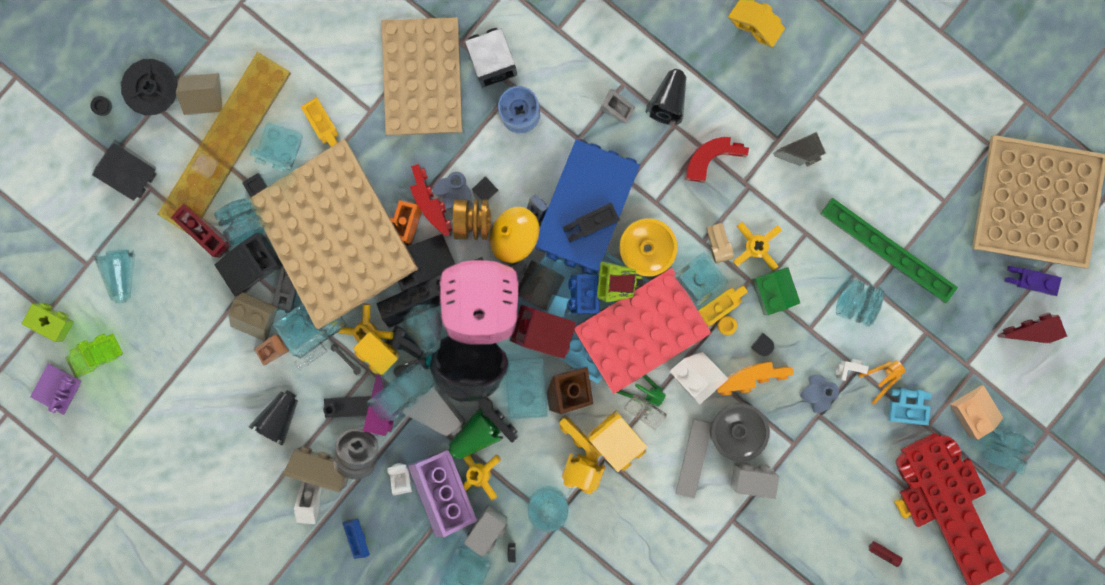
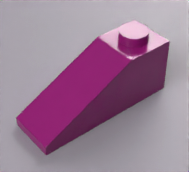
M378 373L363 431L386 436L388 432H392L394 421L391 420L392 413L384 377Z

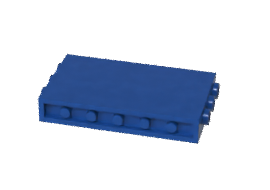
M576 139L540 226L538 241L534 249L546 253V257L556 261L558 258L563 260L564 264L569 267L575 268L576 265L581 267L582 271L587 274H597L600 262L604 258L617 222L571 243L568 238L581 232L579 225L565 232L563 227L576 221L577 218L611 202L618 217H620L640 164H637L635 159L620 157L615 151L609 150L607 152L602 150L601 146L591 143L589 145Z

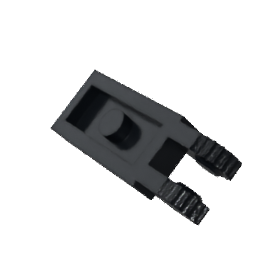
M611 202L577 218L576 221L564 226L563 230L564 232L570 231L579 225L581 232L568 238L571 243L583 236L585 238L619 222L620 219Z
M488 397L480 399L479 406L507 439L513 443L518 438L516 434L518 430L511 423L508 425L503 420L505 416L499 409L496 411L493 409V402Z

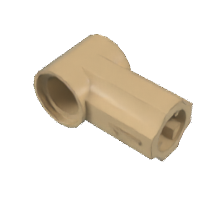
M723 223L706 227L712 246L711 254L715 264L733 259V248L727 240Z

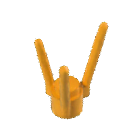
M895 360L893 363L887 361L883 365L868 370L867 374L861 373L858 375L861 378L886 368L885 374L887 377L878 386L882 387L889 380L891 381L872 401L873 405L906 373L905 368L899 361Z

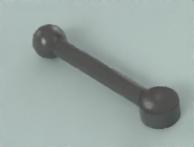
M336 344L331 346V350L336 352L353 369L355 375L361 373V368L356 367L338 349Z

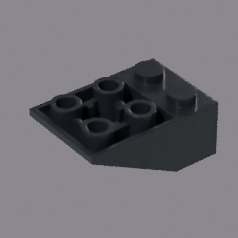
M255 233L214 264L234 297L282 267L281 261L265 236L261 233Z
M443 234L406 247L418 269L399 280V286L402 291L408 290L442 275L446 268L455 265Z

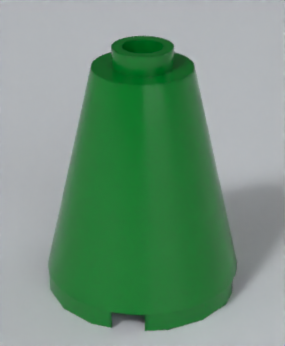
M481 408L472 415L449 443L450 448L448 451L453 458L462 459L503 439V436H498L501 433L498 427L488 416L485 417L482 414L484 412Z

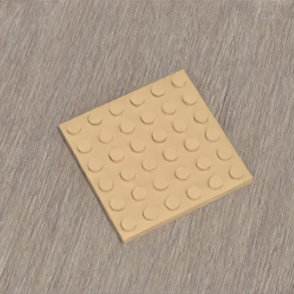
M996 135L991 136L972 249L1084 269L1089 268L1105 175V154Z

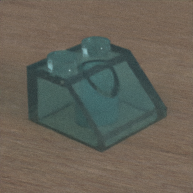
M705 252L700 253L674 275L698 306L729 282Z

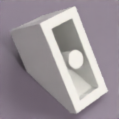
M301 481L294 507L296 523L316 524L320 508L321 487Z

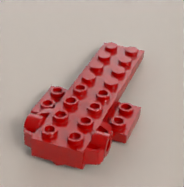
M933 433L900 449L902 454L896 459V466L902 479L907 482L908 488L899 493L905 501L904 503L908 511L911 513L915 526L920 527L934 519L936 520L967 585H980L1004 573L1003 566L972 503L973 500L987 493L971 459L967 458L961 461L962 452L957 442L947 435Z

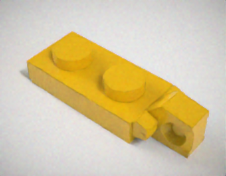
M316 97L302 105L301 109L318 138L324 144L328 142L331 147L337 144L338 141L335 137L339 134L320 100Z
M743 285L736 290L733 287L727 289L698 310L707 327L739 306L742 302L740 297L748 292Z
M564 415L559 420L560 429L566 435L569 433L574 438V444L578 448L583 447L586 451V457L594 462L601 453L588 440V437L567 415Z

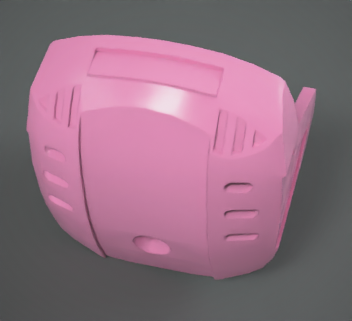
M478 260L461 262L446 268L442 272L440 283L441 318L445 331L450 338L466 344H493L506 340L513 335L518 317V281L516 271L512 267L495 261ZM503 290L509 291L512 294L503 292ZM455 291L454 293L446 294L447 292ZM455 301L453 304L446 305L449 302ZM503 301H508V302H511L512 304H511V305H510V304H506V303H503ZM479 310L484 312V314L479 313L474 315V313Z

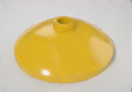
M512 207L498 216L491 228L489 237L490 248L496 258L506 263H515L521 261L532 252L539 237V223L535 214L524 207Z
M651 218L638 220L628 226L620 239L619 245L620 255L624 264L629 268L635 269L636 274L641 276H656L665 272L673 264L678 249L676 237L670 227L662 221ZM645 245H650L651 250L649 252L644 250Z

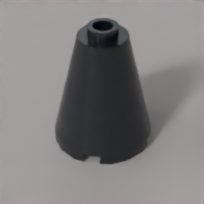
M670 70L648 103L645 112H649V117L653 120L668 125L670 121L675 122L674 125L682 122L687 78L682 70Z
M288 390L285 393L281 391L253 420L249 428L253 430L254 426L257 427L255 429L257 433L276 443L280 440L278 444L283 446L298 400L295 399L297 395Z

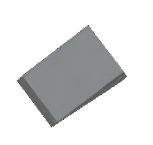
M610 89L601 105L600 111L626 124L635 107L616 91Z

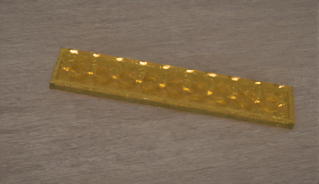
M259 52L256 53L157 214L158 216L183 230L170 217L185 203L203 218L290 77V71Z

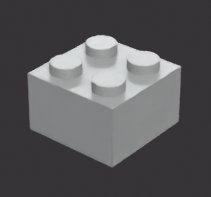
M740 462L739 465L734 464L731 488L738 494L776 499L779 475L774 472V469H770V466L759 465L757 468L751 466L750 463Z
M488 505L467 534L464 544L482 557L485 553L490 554L496 545V538H501L507 530V517L491 505Z

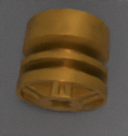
M455 199L453 205L454 239L467 240L469 231H473L474 239L478 240L479 231H481L482 240H488V234L491 229V210L488 200L482 201V208H479V200H475L473 208H469L467 199Z

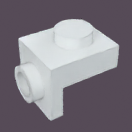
M851 359V362L841 360V363L836 368L837 379L846 381L848 370L867 374L869 366L863 365V361Z
M397 463L387 468L393 495L412 492L410 470L406 464Z

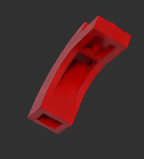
M720 137L706 142L690 158L685 172V180L704 183L706 181L708 165L714 157L729 155L745 158L748 156L749 147H744L742 143L730 145L731 137Z

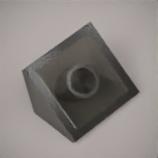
M531 260L524 273L525 276L518 286V297L548 311L566 277Z

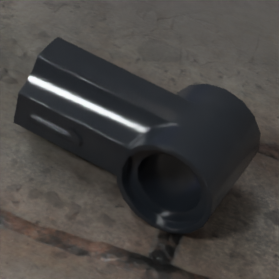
M395 325L392 330L393 339H387L386 342L394 348L402 349L419 359L427 345L411 336L407 330Z

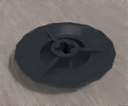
M142 59L133 63L124 72L121 81V94L125 103L134 112L145 116L158 115L166 111L174 103L178 86L177 79L173 70L164 62L156 59ZM150 84L154 86L153 88H151L152 92L147 90V88H150Z

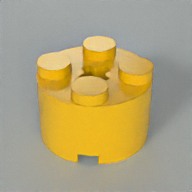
M570 453L561 476L564 480L563 484L570 488H574V486L581 488L586 494H593V491L598 490L605 465H597L598 460L593 462L586 455L578 454L577 457H572L573 453Z

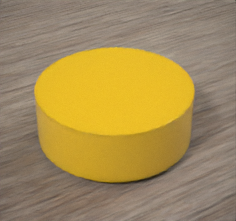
M724 316L719 319L717 328L723 335H732L737 330V322L733 317Z

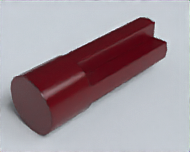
M872 541L869 545L868 551L895 567L901 565L903 560L901 556L875 541Z

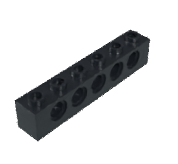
M480 257V258H478V259H476V260H473V261H478V260L484 261L483 257ZM442 275L376 303L383 322L390 328L440 306ZM453 290V291L447 292L446 294H451V293H454L455 291Z

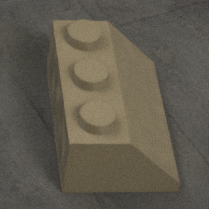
M301 446V448L293 451L283 472V476L336 492L344 489L349 479L337 472L334 466V458H331L330 454L325 452H319L318 454L305 446Z

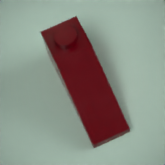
M185 203L170 217L212 257L221 258L233 244L218 229Z

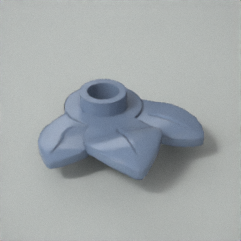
M452 172L448 178L438 180L433 188V194L443 195L444 204L447 209L453 208L455 199H467L469 202L471 198V191L466 185V178L460 172ZM455 178L460 179V183L458 185H455L453 183Z
M821 375L809 376L811 386L805 388L800 397L809 403H813L814 413H821L826 411L830 407L831 401L838 397L839 388L835 383L827 382ZM826 389H832L833 394H826Z

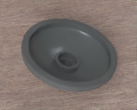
M735 403L723 408L714 418L711 428V437L716 449L724 457L739 462L748 461L760 455L766 448L770 436L769 424L763 413L754 406L745 403ZM738 427L741 428L740 434L735 433V429Z

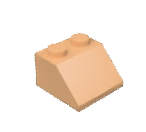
M984 385L977 387L950 404L968 436L977 440L995 430L1003 419L1002 414Z

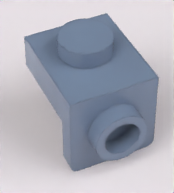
M535 194L530 197L526 209L533 212L538 223L543 221L548 207L545 201Z

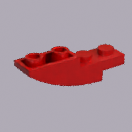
M419 164L411 166L417 185L411 186L410 189L417 205L437 230L447 237L451 236L450 231H453L450 220L445 218L444 213L447 212L445 204L440 202L438 198L431 200V197H434L431 186L426 184L425 179L428 176L425 168H421Z

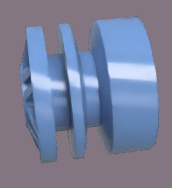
M514 86L507 89L501 95L498 102V111L507 129L519 134L527 133L537 126L540 119V107L536 95L530 89L523 86ZM523 109L524 114L520 113L519 115H517L516 111H521Z

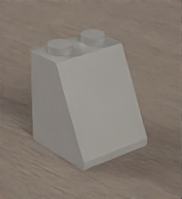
M437 385L402 411L405 415L445 436H448L450 433L454 436L462 429V424L465 421L446 394Z

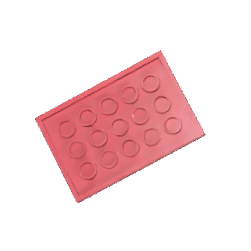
M669 268L643 284L642 287L635 289L632 298L617 300L574 328L613 394L711 334L673 268Z

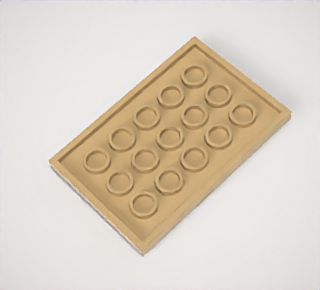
M458 17L382 20L386 135L463 133Z

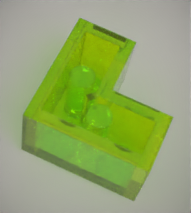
M104 333L95 337L94 341L89 343L87 340L78 343L75 348L70 350V354L65 359L74 377L78 378L93 372L101 365L118 359L123 355V352L114 334L106 336Z

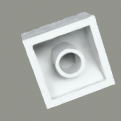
M703 352L684 358L670 370L674 378L699 405L728 380L727 376Z

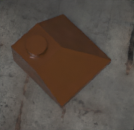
M588 367L552 377L546 392L549 411L563 414L593 405Z

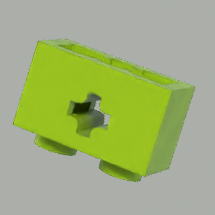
M41 302L40 304H32L21 324L53 342H63L74 321L68 318L69 315L66 313L56 312L52 310L51 305Z

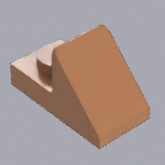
M277 334L268 338L254 349L263 366L289 352L282 336H277Z

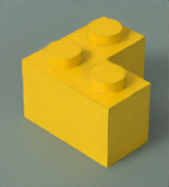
M739 0L728 16L736 28L750 32L759 43L770 47L775 45L786 29L781 23V19L772 12L773 9L770 5L766 3L759 4L754 0Z
M372 330L353 348L355 350L354 354L361 361L365 359L370 364L368 366L370 370L375 374L379 373L381 376L400 356V353L393 346L384 342Z

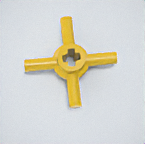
M743 222L739 223L736 227L745 236L747 242L746 251L733 261L735 266H740L752 256L755 258L762 257L771 270H775L778 265L768 254L769 241L782 232V229L777 225L764 236L753 235ZM754 242H756V243H759V242H760L761 245L759 246V248H760L761 250H759V249L755 250V249H754V247L756 246Z
M363 304L362 322L357 324L355 328L343 326L338 328L339 334L354 335L355 340L358 342L370 330L380 338L393 339V332L377 330V327L370 322L371 304Z
M496 454L485 465L481 463L476 464L470 455L464 457L463 459L469 467L466 473L467 480L463 483L465 491L472 485L476 487L482 486L490 500H495L498 496L488 481L491 477L490 470L501 461L500 456Z

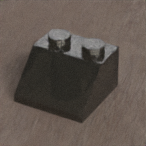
M817 132L781 147L773 154L775 157L801 166L806 164L808 167L821 161V156L826 154Z

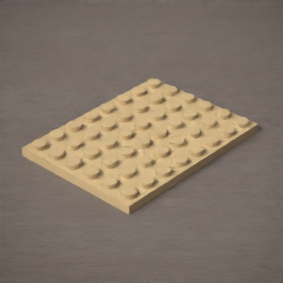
M345 139L248 199L316 329L323 328L418 269Z

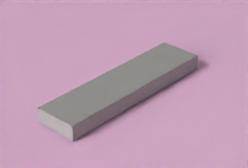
M693 419L676 494L695 498L712 423Z

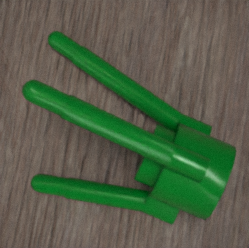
M646 374L642 377L653 388L648 390L639 384H635V387L646 393L647 399L621 390L616 392L647 403L651 407L653 404L659 407L666 397V394L662 392L663 388L656 385Z

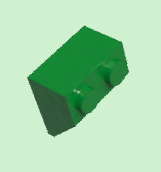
M789 267L752 279L764 315H771L800 304Z

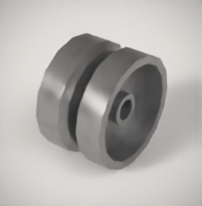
M350 429L343 432L335 443L334 466L337 472L349 479H362L369 476L374 471L377 463L378 441L375 436L370 432L363 431V429Z

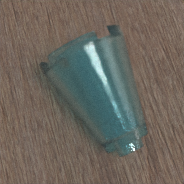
M129 250L107 251L105 256H101V253L95 254L94 260L110 300H114L115 303L127 302V299L131 297L135 251L132 250L130 253Z
M430 305L413 307L411 312L404 317V329L424 352L433 353L440 347L441 315L438 310Z

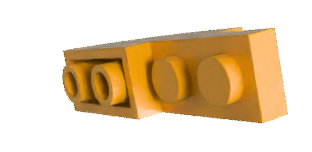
M770 361L750 365L727 377L728 380L715 392L720 393L721 396L731 395L732 391L739 390L740 393L751 392V388H756L755 380L758 383L769 382V378L775 377L777 380H786L789 375H794L793 367L773 368V364Z

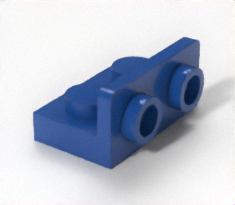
M599 275L570 276L568 288L571 292V298L569 299L568 306L571 314L599 313V299L597 298Z

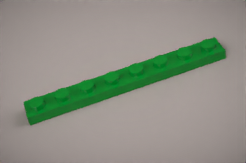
M834 198L829 200L820 213L942 302L947 303L958 287Z

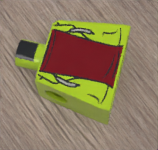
M600 262L597 298L605 302L632 298L635 288L643 286V278L636 276L637 272L635 269Z

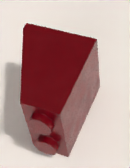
M521 304L515 331L509 341L524 348L565 359L570 350L571 337L575 334L576 322Z

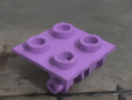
M48 363L30 397L48 406V411L52 413L57 411L64 415L82 381Z

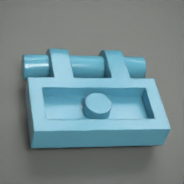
M899 387V389L892 388L891 396H897L898 402L890 401L888 421L929 426L931 406L923 405L924 400L931 399V393L920 389L912 391L903 387ZM906 398H915V404L906 403Z

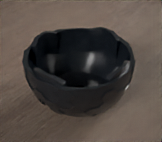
M447 336L435 344L431 355L430 369L435 383L447 396L462 403L473 402L487 396L489 397L496 391L504 375L507 373L508 359L505 351L496 343L466 344Z

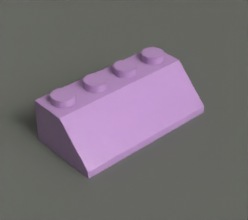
M448 450L408 465L436 537H446L477 521L453 458Z

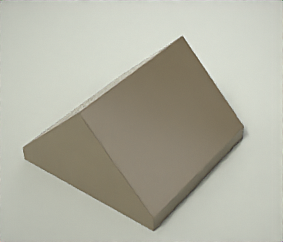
M219 73L180 77L176 95L184 115L223 112Z

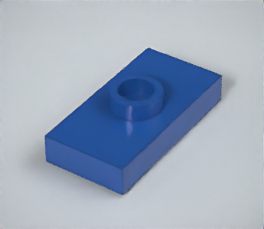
M352 519L342 522L353 558L369 556L370 553L365 541V534L362 532L359 520Z

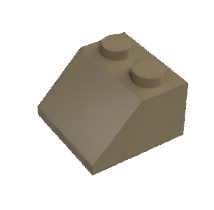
M243 292L233 300L228 315L230 326L266 341L278 307Z

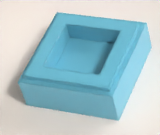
M550 294L545 312L563 318L569 299Z

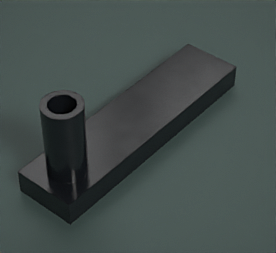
M401 394L388 395L391 413L402 414ZM371 396L325 398L323 409L325 418L366 416Z

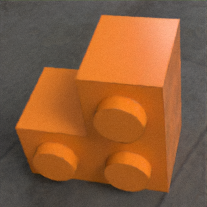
M399 200L394 218L390 219L404 244L410 246L413 243L422 211L416 204Z

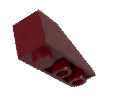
M1049 312L1040 315L1038 320L1033 321L1030 319L1023 321L1019 327H1007L1003 329V333L997 336L998 338L1052 343L1067 337L1060 316L1051 315Z

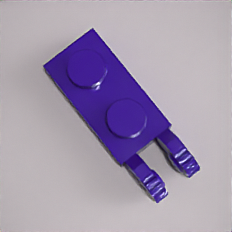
M1008 266L1007 271L1018 273L1020 276L1019 280L1008 277L1005 278L1004 282L1051 296L1058 295L1062 277L1026 268Z

